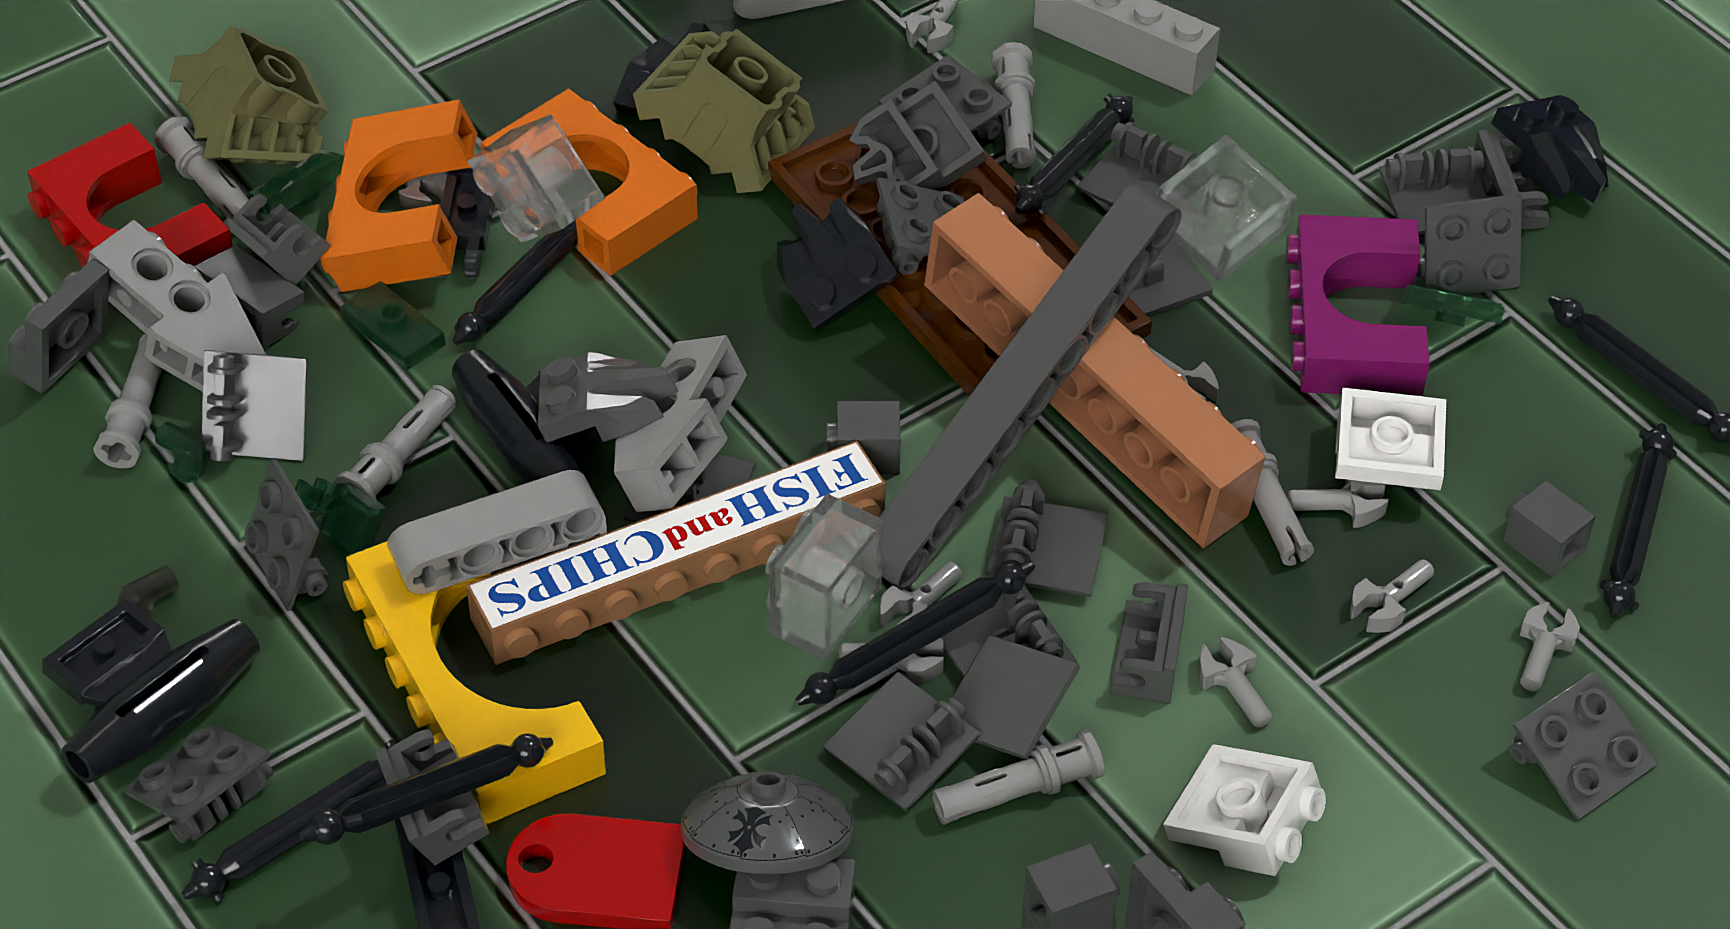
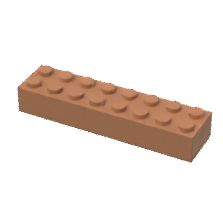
M977 193L933 221L924 286L1000 356L1064 270L1044 253L1036 240L1028 238L1013 225L1001 208L993 206L980 193ZM1113 316L1049 404L1204 549L1248 517L1266 456L1260 451V448L1253 439L1242 435L1223 417L1216 405L1205 401L1186 383L1180 372L1174 368H1169L1150 350L1144 339L1138 335H1133Z

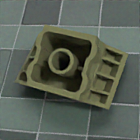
M230 26L224 35L206 52L175 56L169 82H182L177 102L184 103L193 120L195 128L193 139H207L203 159L230 160L232 163L253 161L255 164L275 162L277 165L318 162L323 136L317 124L328 113V109L304 59L282 46H274L261 40L248 30L237 29L233 26Z
M735 29L733 32H723L720 36L713 31L689 33L633 94L639 120L659 118L665 140L674 139L676 142L681 143L709 165L711 174L732 172L737 193L762 191L772 179L768 170V162L798 149L815 129L810 104L796 94L800 89V82L803 78L738 29Z

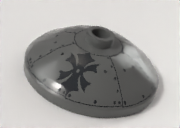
M752 772L716 783L692 799L681 815V837L691 852L716 866L745 873L784 874L818 867L840 856L849 847L854 835L852 812L837 795L817 783L782 772Z

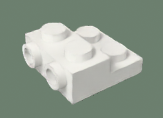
M1343 388L1337 417L1335 478L1441 490L1444 477L1446 399Z
M1212 744L1163 826L1168 839L1171 841L1219 850L1224 866L1276 876L1283 862L1293 863L1298 858L1302 846L1301 831L1308 820L1316 822L1322 817L1326 804V795L1320 786L1313 762Z

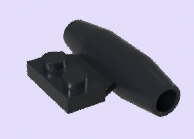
M481 350L468 351L455 361L452 367V376L472 420L511 471L525 483L567 470L581 472L568 444H586L587 447L603 442L595 426L550 442L545 441L538 428L540 371L539 375L525 387L520 380Z
M126 598L42 659L43 674L80 705L86 703L100 707L63 746L62 756L69 769L83 782L92 783L151 752L218 700L260 653V646L254 633L240 620L232 619L171 650L165 629Z

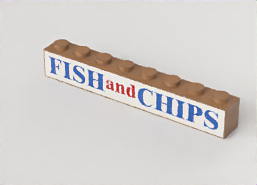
M858 441L470 583L466 585L470 618L495 665L513 658H522L534 650L563 639L575 638L584 631L613 620L625 619L637 611L664 601L675 600L687 592L708 584L723 582L732 575L761 564H770L782 556L809 546L820 545L830 538L856 528L870 526L878 520L885 510L886 483Z

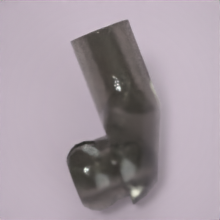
M165 565L123 586L117 605L127 598L151 618L155 600L178 589V581L171 568Z

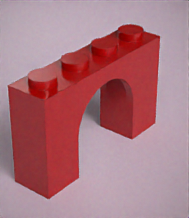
M129 122L28 170L27 173L32 191L27 193V198L36 216L39 219L47 218L50 221L59 242L64 247L71 245L83 268L88 263L90 251L119 231L99 223L100 219L110 209L120 203L162 184L155 149ZM205 202L156 226L146 228L148 232L157 234L164 241L166 247L180 260L192 266L233 247L230 229Z

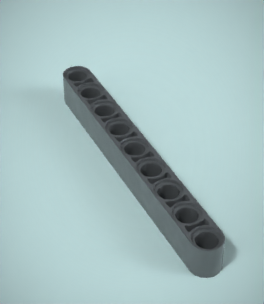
M1138 183L1131 184L1121 193L866 534L858 549L857 557L859 561L901 590L908 588L918 579L1171 240L1180 224L1181 210Z

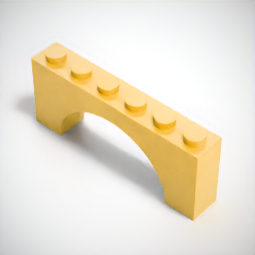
M388 541L346 557L350 578L343 581L346 598L354 612L361 609L366 616V619L363 620L364 627L375 650L384 648L388 656L385 658L386 668L394 686L397 689L405 686L410 696L406 700L415 724L418 728L427 726L431 730L434 741L430 744V747L448 739L455 746L458 756L461 758L495 744L511 745L517 736L525 733L534 734L537 737L552 738L553 746L544 753L543 759L536 766L531 768L517 766L509 776L473 790L486 825L606 774L603 740L580 701L546 709H523L498 704L466 688L449 672L440 659L436 647L446 618L453 608L467 596L466 585L491 576V572L431 593L414 594L407 589L387 547Z

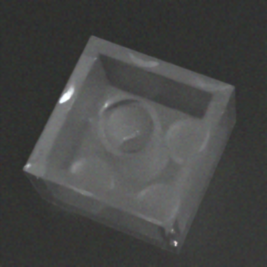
M552 114L510 130L467 160L474 171L473 177L477 186L482 192L492 198L501 212L500 219L503 226L510 234L517 237L520 243L564 229L605 199V196Z
M1227 134L1162 184L1157 192V196L1181 210L1180 224L1171 239L1219 282L1287 228L1297 198L1296 194Z
M828 493L814 510L808 509L803 513L798 521L795 533L784 546L778 545L772 551L766 564V574L769 575V595L766 607L769 609L770 634L823 660L827 659L881 590L883 519Z

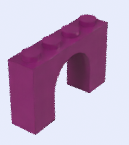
M1299 214L1296 234L1287 235L1286 263L1294 264L1295 268L1289 269L1287 296L1288 299H1296V305H1291L1289 334L1298 335V341H1293L1291 371L1300 372L1301 392L1342 394L1343 388L1423 396L1430 365L1427 326L1370 324L1356 321L1340 313L1327 300L1330 295L1352 287L1414 289L1420 259L1417 220Z

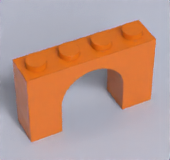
M569 88L481 142L483 168L497 169L498 188L514 201L522 198L555 176L573 170H598L611 174L623 182L614 192L576 215L578 251L610 276L698 219V190L693 179L687 173L678 171L662 159L655 149L646 147L630 135L623 125L614 123L602 114L592 102L585 101Z
M460 100L352 120L349 138L344 143V160L341 174L336 178L337 191L333 209L328 213L329 227L326 241L331 246L320 258L324 271L332 276L341 292L451 274L458 237L439 204L390 213L376 212L384 199L393 190L412 179L471 167L478 133Z

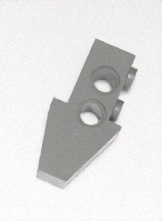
M132 220L90 251L88 262L94 259L109 268L108 301L148 335L144 356L160 368L203 392L204 350L266 355L226 275L221 273L207 283L194 266L180 260L166 247L164 241L157 234L148 232L135 220Z
M727 335L675 342L660 366L670 375L679 390L656 402L664 417L635 432L616 438L614 474L636 512L672 509L726 443L728 437L720 422L747 376Z

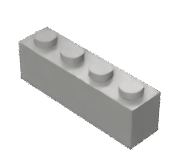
M1035 0L1034 28L1191 96L1195 94L1215 71L1220 28L1156 0Z

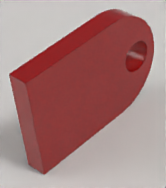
M567 813L539 819L523 829L509 848L506 869L511 894L523 910L536 918L548 922L614 929H672L687 847L681 837V824ZM534 857H543L552 863L548 869L539 873H530L521 868L525 861Z

